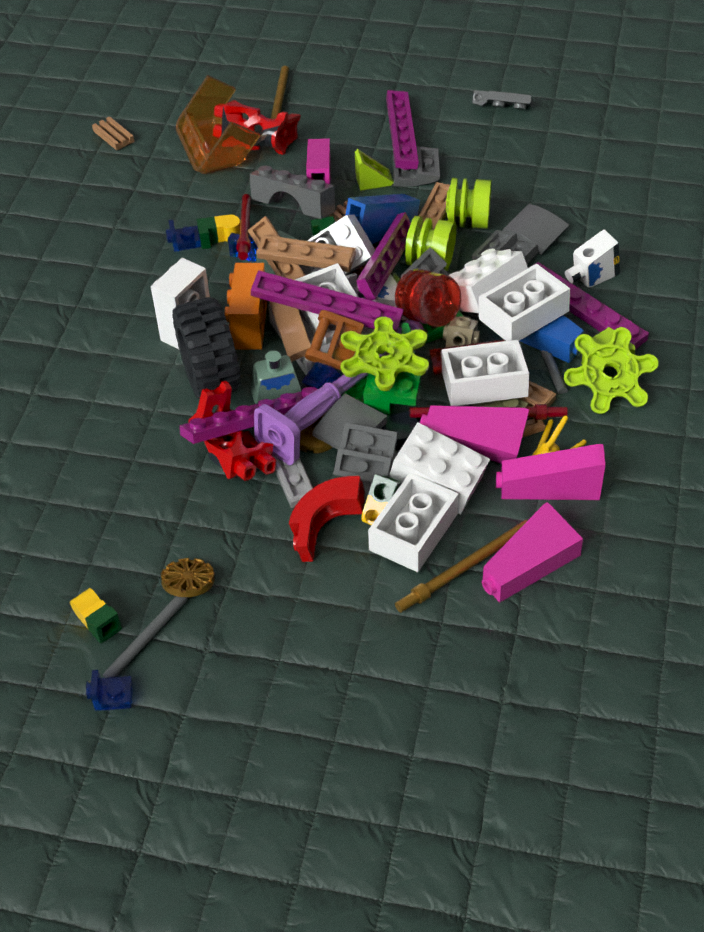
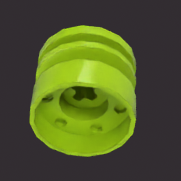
M452 178L446 199L448 221L455 222L456 217H460V227H464L466 218L470 217L473 228L488 229L492 181L476 179L474 189L471 190L469 189L467 179H463L462 189H458V178Z
M414 216L406 237V264L412 265L427 249L431 248L447 263L443 269L448 271L456 242V222L439 220L435 229H433L431 218H426L423 223L421 216Z

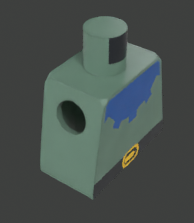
M270 351L265 355L266 360L257 361L253 364L250 390L255 404H258L263 399L272 400L279 398L285 393L301 392L289 356H281L277 351Z

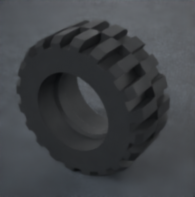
M206 297L177 305L172 310L175 335L187 377L196 397L200 399L202 389L214 390L223 381H227L230 384L231 392L236 391L241 386L240 368L230 328L218 300Z

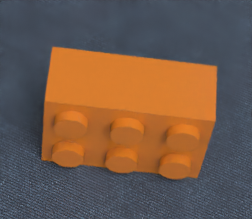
M235 263L234 273L229 275V285L232 289L227 290V304H229V307H225L226 321L230 324L229 328L234 347L238 350H262L268 300L251 296V288L258 270L265 272L264 263Z

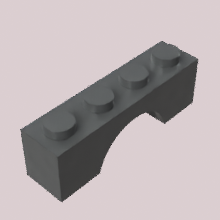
M261 166L258 168L259 170L250 173L252 200L270 204L282 198L284 192H287L297 200L305 215L322 219L335 212L334 185L327 184L323 180L308 179L305 175L289 174V171L274 170L271 166Z

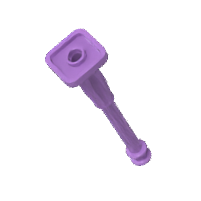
M407 320L404 322L409 323L411 331L415 329L424 331L422 324L418 321ZM398 328L397 333L401 334L402 328ZM389 353L379 354V357L387 356ZM361 373L355 377L342 375L333 383H325L321 388L299 401L285 415L267 404H262L254 412V436L256 442L273 444L272 455L286 464L292 465L300 457V431L318 420L341 398L343 393L366 377L368 373Z

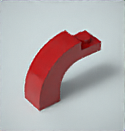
M345 476L325 481L308 491L296 504L290 516L289 525L294 535V550L298 551L302 562H313L318 532L327 521L340 515L363 513L365 489L360 476Z

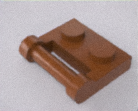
M321 310L318 316L319 323L312 344L306 350L305 358L309 361L320 362L341 370V363L346 359L352 358L355 353L343 346L341 335L347 331L361 334L364 324L330 311ZM329 324L336 325L328 352H321L320 349Z

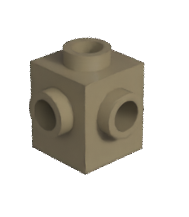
M454 317L450 324L444 327L443 340H446L445 349L478 345L480 339V331H477L478 321L471 320L468 317Z

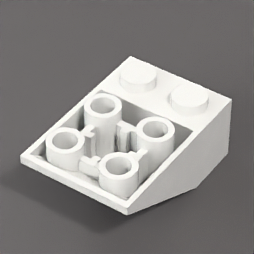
M355 215L344 216L307 240L355 248L356 256L350 272L343 271L345 276L367 264L375 251ZM300 265L306 275L324 269Z

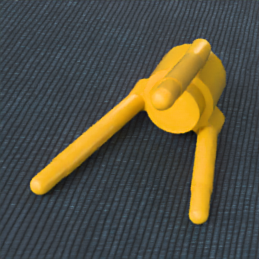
M567 416L562 418L549 441L546 442L554 422L552 419H549L538 447L532 456L560 451V448L554 442L567 422ZM582 440L572 448L582 447L587 441Z

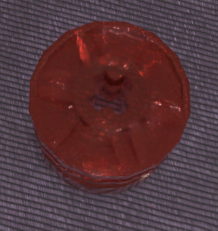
M419 268L404 274L398 282L395 291V305L397 308L403 309V316L405 318L435 327L444 326L451 322L457 315L462 301L459 285L451 276Z

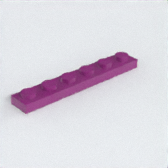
M387 90L386 101L395 168L403 170L418 169L419 161L408 92Z
M406 212L396 216L356 280L359 292L367 300L372 301L377 298L405 250L406 237L411 225Z
M535 263L570 288L569 312L600 332L608 327L613 330L619 327L628 329L631 333L630 343L635 346V349L648 340L649 333L541 263Z
M259 270L251 288V296L316 314H319L321 310L330 311L363 323L364 327L375 329L374 321L377 318L388 317L393 321V330L397 332L403 315V309Z
M306 387L301 392L285 393L279 398L272 400L263 399L258 404L238 406L236 410L229 412H216L213 416L204 419H192L190 423L179 425L180 435L195 444L254 427L255 409L262 404H267L285 415L299 401L316 391L317 388Z

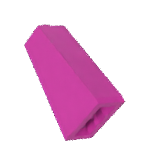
M330 138L308 139L306 165L308 179L323 180L325 183L331 184Z
M430 406L428 415L422 414L420 424L474 450L492 461L502 463L504 460L516 459L529 409Z
M595 444L502 461L501 472H496V488H501V499L600 500L605 471L603 444Z
M547 502L483 567L482 586L489 595H493L500 603L581 556L583 538Z

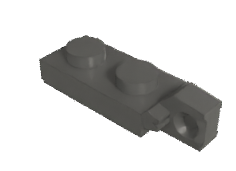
M474 90L472 103L482 107L487 103H493L494 107L504 108L505 104L514 105V109L526 110V107H532V97L525 94Z

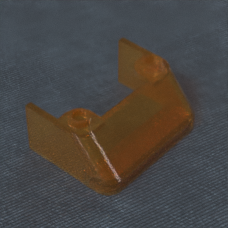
M209 75L206 76L176 123V132L193 169L202 174L240 165L245 161L247 154L260 137L258 133L234 122L229 123L220 138L213 136L214 126L218 123L222 124V118L215 117L214 107L218 104H226L236 89Z

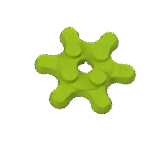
M379 317L374 321V331L368 335H361L354 331H347L341 335L343 346L355 352L352 358L346 359L341 363L343 374L346 377H355L361 373H370L376 376L375 383L382 391H389L393 387L398 373L409 372L422 376L429 368L427 359L416 356L413 353L415 349L424 346L427 341V333L423 330L415 329L406 334H399L393 330V321L390 318ZM389 353L387 356L379 357V354Z
M624 327L615 329L612 333L611 341L605 345L596 343L591 336L581 334L575 339V347L584 356V363L578 368L568 369L564 374V381L570 387L584 385L591 388L593 399L590 406L596 414L606 413L610 408L611 400L615 397L626 398L634 407H642L648 400L646 391L638 384V378L643 373L654 372L658 367V360L651 354L643 356L632 354L628 347L631 333ZM605 367H614L617 375L614 378L607 376L603 373Z

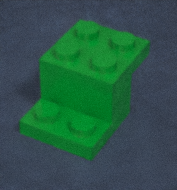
M409 372L398 373L393 387L389 391H382L375 383L376 376L368 373L367 377H364L345 393L390 416L392 415L394 404L416 406L422 376Z

